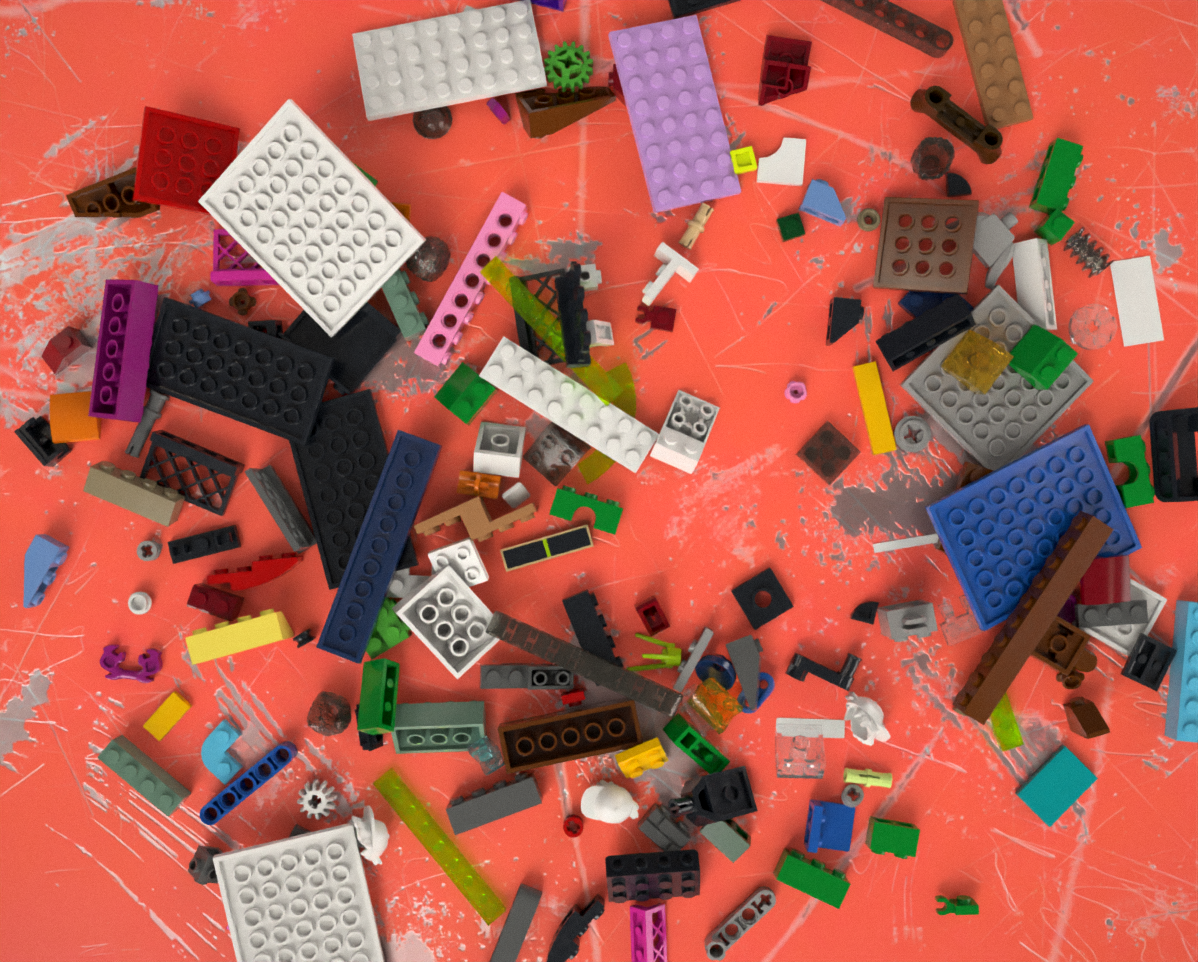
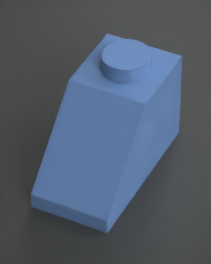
M812 179L799 210L841 227L846 220V216L834 188L830 187L829 183L824 180Z

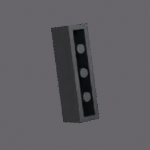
M958 293L953 297L947 298L936 307L926 310L915 319L905 322L894 331L884 334L875 342L894 372L972 328L976 323Z
M586 589L562 599L596 686L621 677V670L625 668L620 656L615 657L612 649L616 648L612 636L606 635L604 627L607 626L603 614L598 615L595 606L599 604L594 592L589 593V590Z

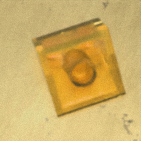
M968 329L940 367L973 393L986 394L1014 356L996 342Z

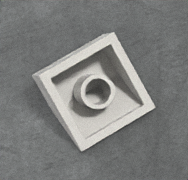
M481 422L474 449L473 472L519 478L526 427Z

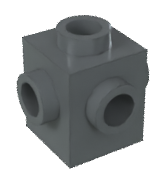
M198 845L188 869L195 882L202 885L218 883L213 862L214 855L223 853L218 847Z

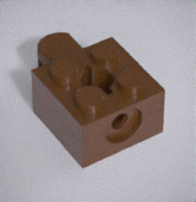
M1058 616L1055 617L1030 655L1054 671L1066 676L1069 675L1073 667L1082 672H1091L1097 665L1096 655L1085 648L1091 636Z

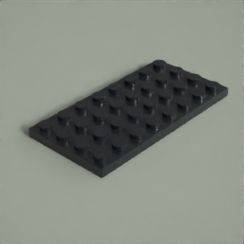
M164 297L152 335L146 387L306 446L315 424L335 358L169 297Z
M371 389L321 402L308 445L303 446L289 440L329 590L339 588L389 455ZM411 533L396 571L419 565Z

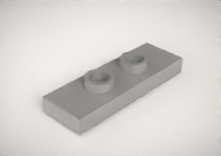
M705 627L698 641L695 639L692 641L688 649L691 653L687 661L683 659L677 669V672L680 674L673 685L674 690L682 692L714 634L710 628Z

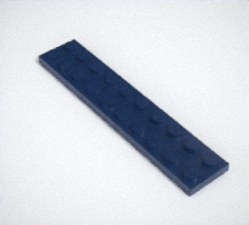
M401 430L397 431L316 648L357 664L362 662L442 449L441 445Z

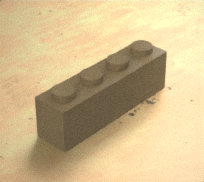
M101 461L90 466L83 490L86 493L167 527L178 521L185 496L178 494V491L175 489L159 486L154 480L140 478L134 472L121 470L108 461Z

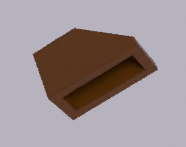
M1075 697L1069 700L1070 703L1063 704L1072 732L1086 739L1110 733L1108 725L1093 701L1084 697Z

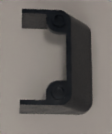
M1198 407L1155 412L1149 421L1155 495L1162 502L1198 501V472L1194 433L1198 432Z

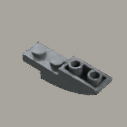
M535 663L480 664V689H573V665Z

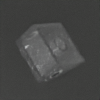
M776 723L775 766L777 778L823 779L826 756L822 725Z

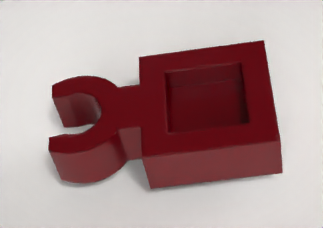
M654 305L652 312L645 306H638L637 311L644 312L645 317L643 319L636 318L635 322L637 324L651 322L650 329L673 332L677 309Z

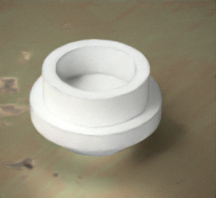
M135 592L128 600V607L134 614H145L152 606L151 597L145 592Z

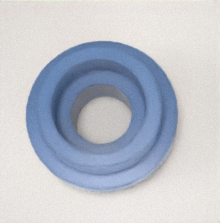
M203 289L196 291L190 295L192 300L189 303L193 304L196 308L212 300L209 296L210 291L204 292Z

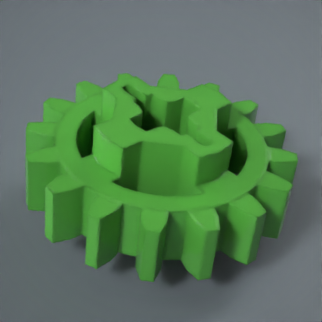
M566 41L563 42V47L561 48L557 44L554 45L555 52L549 50V58L544 59L546 66L544 71L545 75H548V82L554 81L555 89L562 86V92H565L567 88L574 92L576 86L583 89L582 82L589 83V76L593 75V68H591L593 67V59H589L590 52H584L583 45L576 48L574 41L571 43V46H567Z

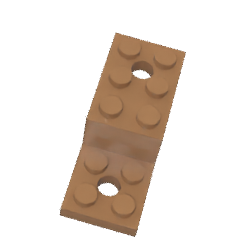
M476 497L414 525L417 534L424 533L425 536H429L440 531L439 526L443 524L447 527L463 520L471 540L478 539L479 542L493 537L492 532L497 529L501 533L513 528V522L519 519L521 523L535 518L534 513L538 510L535 503H531L492 520L483 498Z

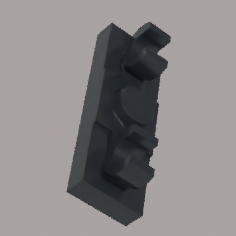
M233 525L168 542L172 562L176 564L240 548L241 543L237 527Z

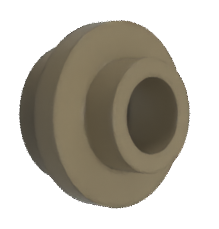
M864 209L857 217V224L863 231H873L880 224V215L874 209ZM865 217H870L872 223L867 224L864 220Z

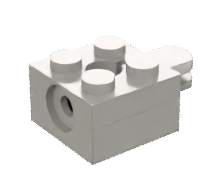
M920 599L877 608L881 634L889 639H894V642L909 640L908 636L917 635V638L931 636V632L938 631L934 607L931 602Z

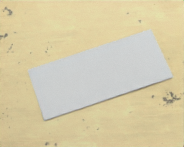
M1150 256L1110 262L1124 347L1163 341L1164 336Z

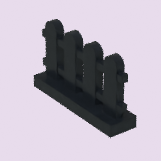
M577 261L570 263V270L566 272V277H556L554 281L566 368L589 367L591 365L589 349L591 333L586 328L588 312L583 307L585 292L584 287L580 286L581 265L577 264Z

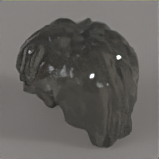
M942 137L925 138L917 145L912 154L910 163L912 164L913 172L921 180L939 179L949 171L955 158L954 147L948 139H943Z
M431 235L424 237L426 241L406 261L407 268L416 277L427 282L436 281L443 275L449 265L451 256L448 245L444 240Z
M320 692L312 702L308 712V726L315 732L328 737L340 734L348 728L351 722V706L347 699L333 692Z

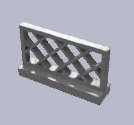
M268 465L263 469L249 468L244 471L293 551L301 554L317 544L313 530L273 466Z

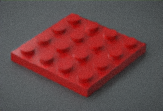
M145 106L132 200L212 216L198 201L236 159L240 128Z

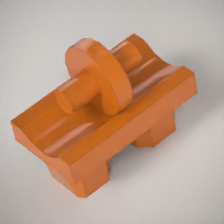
M460 470L456 493L498 499L501 476Z

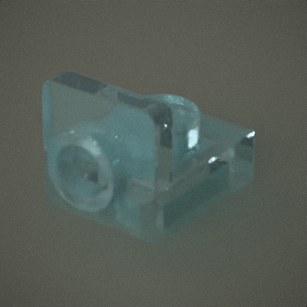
M484 736L467 747L469 754L480 764L486 776L505 765L499 747L488 736Z

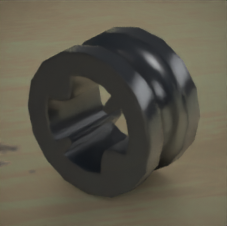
M311 628L293 638V641L298 643L297 648L316 639L315 636L311 635Z

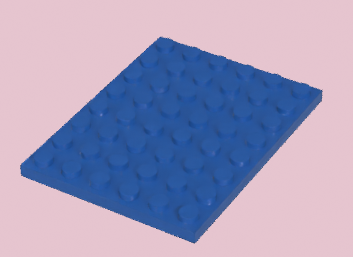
M1084 424L925 506L979 628L983 631L1007 620L1009 615L1013 613L1021 597L1027 592L1034 577L1039 574L1046 559L1052 554L1058 545L1059 539L1066 533L1073 518L1078 515L1079 511L1095 516L1114 529L1096 556L1129 555L1142 548L1089 424Z

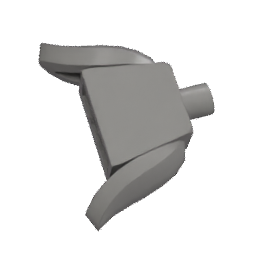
M978 212L973 254L985 268L989 267L985 277V287L990 290L995 286L996 281L1014 254L1015 247L1012 241L1015 237L1009 230L1018 223V220L1011 212L1001 219L995 214L988 215L985 212ZM959 220L947 224L946 227L948 229H955L959 225Z

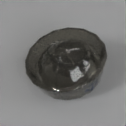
M444 106L414 112L412 121L419 135L427 139H437L447 134L451 128L452 115L449 108Z

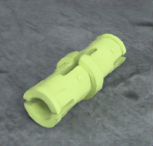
M845 768L843 780L844 783L863 784L864 787L873 785L891 788L892 774L872 772L871 769L867 768L865 770Z

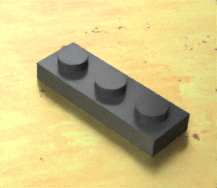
M1144 599L1099 605L1074 604L1077 628L1148 623L1147 600Z

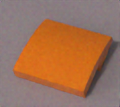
M91 391L50 395V428L54 444L99 440L101 438V418L88 416Z

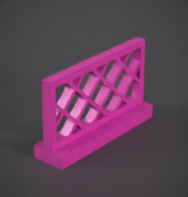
M214 229L213 271L210 273V280L217 287L279 285L264 268H258L260 266L258 262L251 268H243L240 263L250 254L245 250L235 260L229 252L239 243L234 239L224 249L220 245V236L231 235L226 229ZM227 255L234 263L228 269H220V261Z

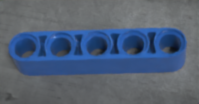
M289 741L279 744L203 806L200 810L201 821L206 825H213L238 806L296 757L297 748L295 744ZM280 749H286L288 751V759H285L280 755ZM263 763L270 766L271 773H266L263 770ZM245 778L252 780V788L246 786ZM227 793H232L235 796V802L228 800ZM210 807L217 811L216 817L210 814Z

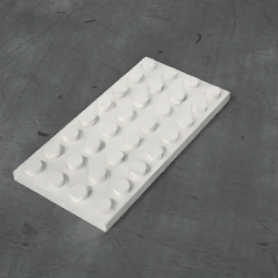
M530 0L352 34L368 121L547 86Z

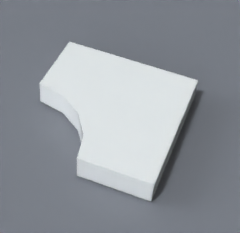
M784 137L781 147L776 153L769 157L759 158L756 182L802 186L806 139Z

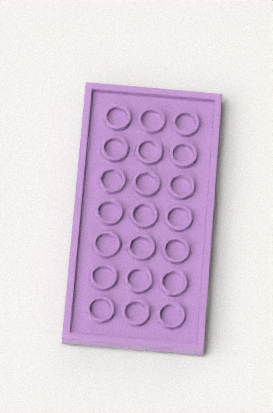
M697 15L611 31L608 37L653 212H663L740 194L741 188L738 176L734 172L730 156L731 149Z

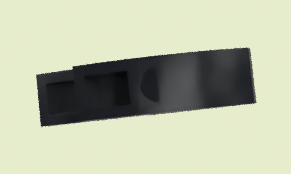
M599 894L583 910L575 904L567 913L554 934L546 962H565L568 958L572 960L578 954L580 939L577 935L581 937L589 928L588 924L593 919L597 920L605 911V900Z

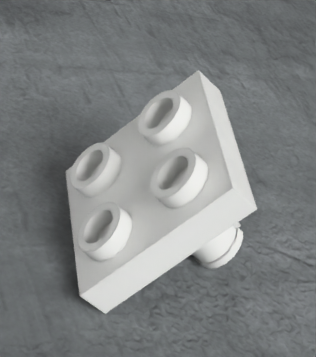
M470 537L431 550L427 554L436 573L446 565H449L468 587L488 581L489 579L477 548Z

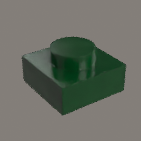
M799 212L776 220L782 242L805 235Z

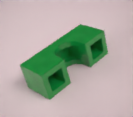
M1141 435L1105 441L1109 463L1121 462L1129 470L1127 481L1123 484L1115 485L1124 507L1130 508L1154 503L1155 491L1150 484V466L1145 459L1144 452L1146 451L1145 442L1141 439Z
M563 485L562 489L557 488L549 515L572 521L574 512L578 508L589 507L596 516L593 528L616 534L623 508L619 507L620 502L607 499L606 503L597 500V495L585 492L584 496L575 494L576 489Z

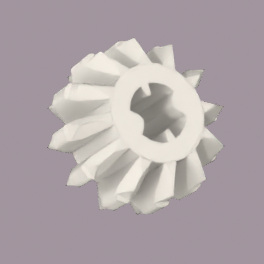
M315 779L313 784L307 782L304 785L305 789H301L298 792L301 798L297 800V803L304 805L300 812L307 810V818H311L313 814L317 820L322 817V814L327 817L330 814V810L336 807L333 801L337 799V795L331 794L335 788L331 786L328 789L326 787L328 783L326 780L321 785L318 779ZM315 795L318 796L317 799L321 798L320 803H317V800L314 801L313 797Z

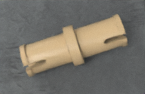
M701 203L694 218L687 223L689 226L678 243L691 250L699 234L704 232V226L712 212H714V209L705 203Z

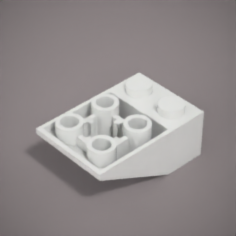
M678 390L650 456L692 474L699 462L720 407Z

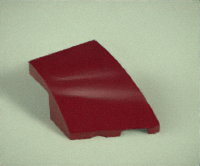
M766 35L760 73L758 105L763 106L769 102L807 90L811 66H808L812 46L811 41Z

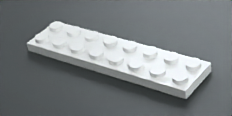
M504 336L479 375L484 380L634 473L637 472L659 436L654 430Z

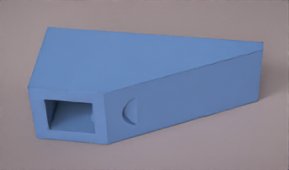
M36 534L25 553L23 607L25 608L36 607L42 603L45 598L44 592L46 588L54 582L57 575L55 573L56 570L65 562L68 556L66 552L69 546L47 534Z

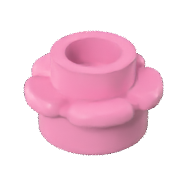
M800 381L789 382L787 389L784 391L785 397L790 399L792 403H799L800 400H804L807 396L806 386Z

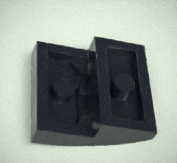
M1140 633L1121 675L1158 691L1177 650Z

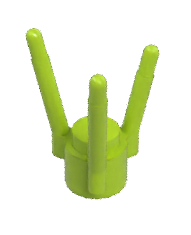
M640 633L635 634L637 638L663 646L666 649H662L661 654H642L643 658L661 659L662 663L626 668L627 672L660 668L672 669L673 666H680L681 648H675V643H667Z

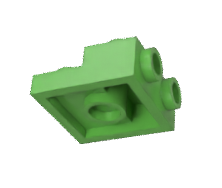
M389 597L385 598L366 649L371 660L412 635L410 633L411 629L392 609L397 604L394 599L390 600Z

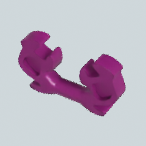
M117 644L104 647V653L100 659L101 667L112 673L105 675V678L110 680L132 679L141 683H150L154 681V678L148 676L158 673L163 667L161 660L162 652L155 648L147 650L150 654L149 658L145 654L139 655L138 664L143 667L140 671L124 670L119 666L121 662L125 661L126 653L123 651L117 654L115 652L119 648Z

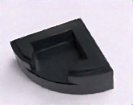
M947 173L945 175L947 197L968 196L972 194L969 183L962 176L954 173Z
M868 601L858 605L851 613L850 619L873 625L879 602Z

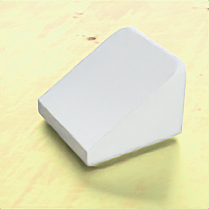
M518 482L503 493L502 497L512 508H516L530 497V493L521 482Z

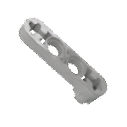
M766 886L758 888L707 935L704 946L710 960L721 961L726 956L725 952L774 907L776 897L772 889ZM762 894H764L765 896H767L768 894H770V895L768 896L770 901H769V902H766V901H762V902H761L762 899H761L760 896H761ZM753 901H755L757 905L759 904V907L761 909L760 911H758L757 907L752 903ZM747 908H751L755 912L753 918L749 920L742 917V912ZM735 924L738 927L736 934L728 935L725 932L727 925ZM720 932L722 933L723 937L727 940V942H725L724 939H721L719 934ZM715 944H718V945H719V948H718V949H716L715 947H713L712 949H710L712 945H715Z

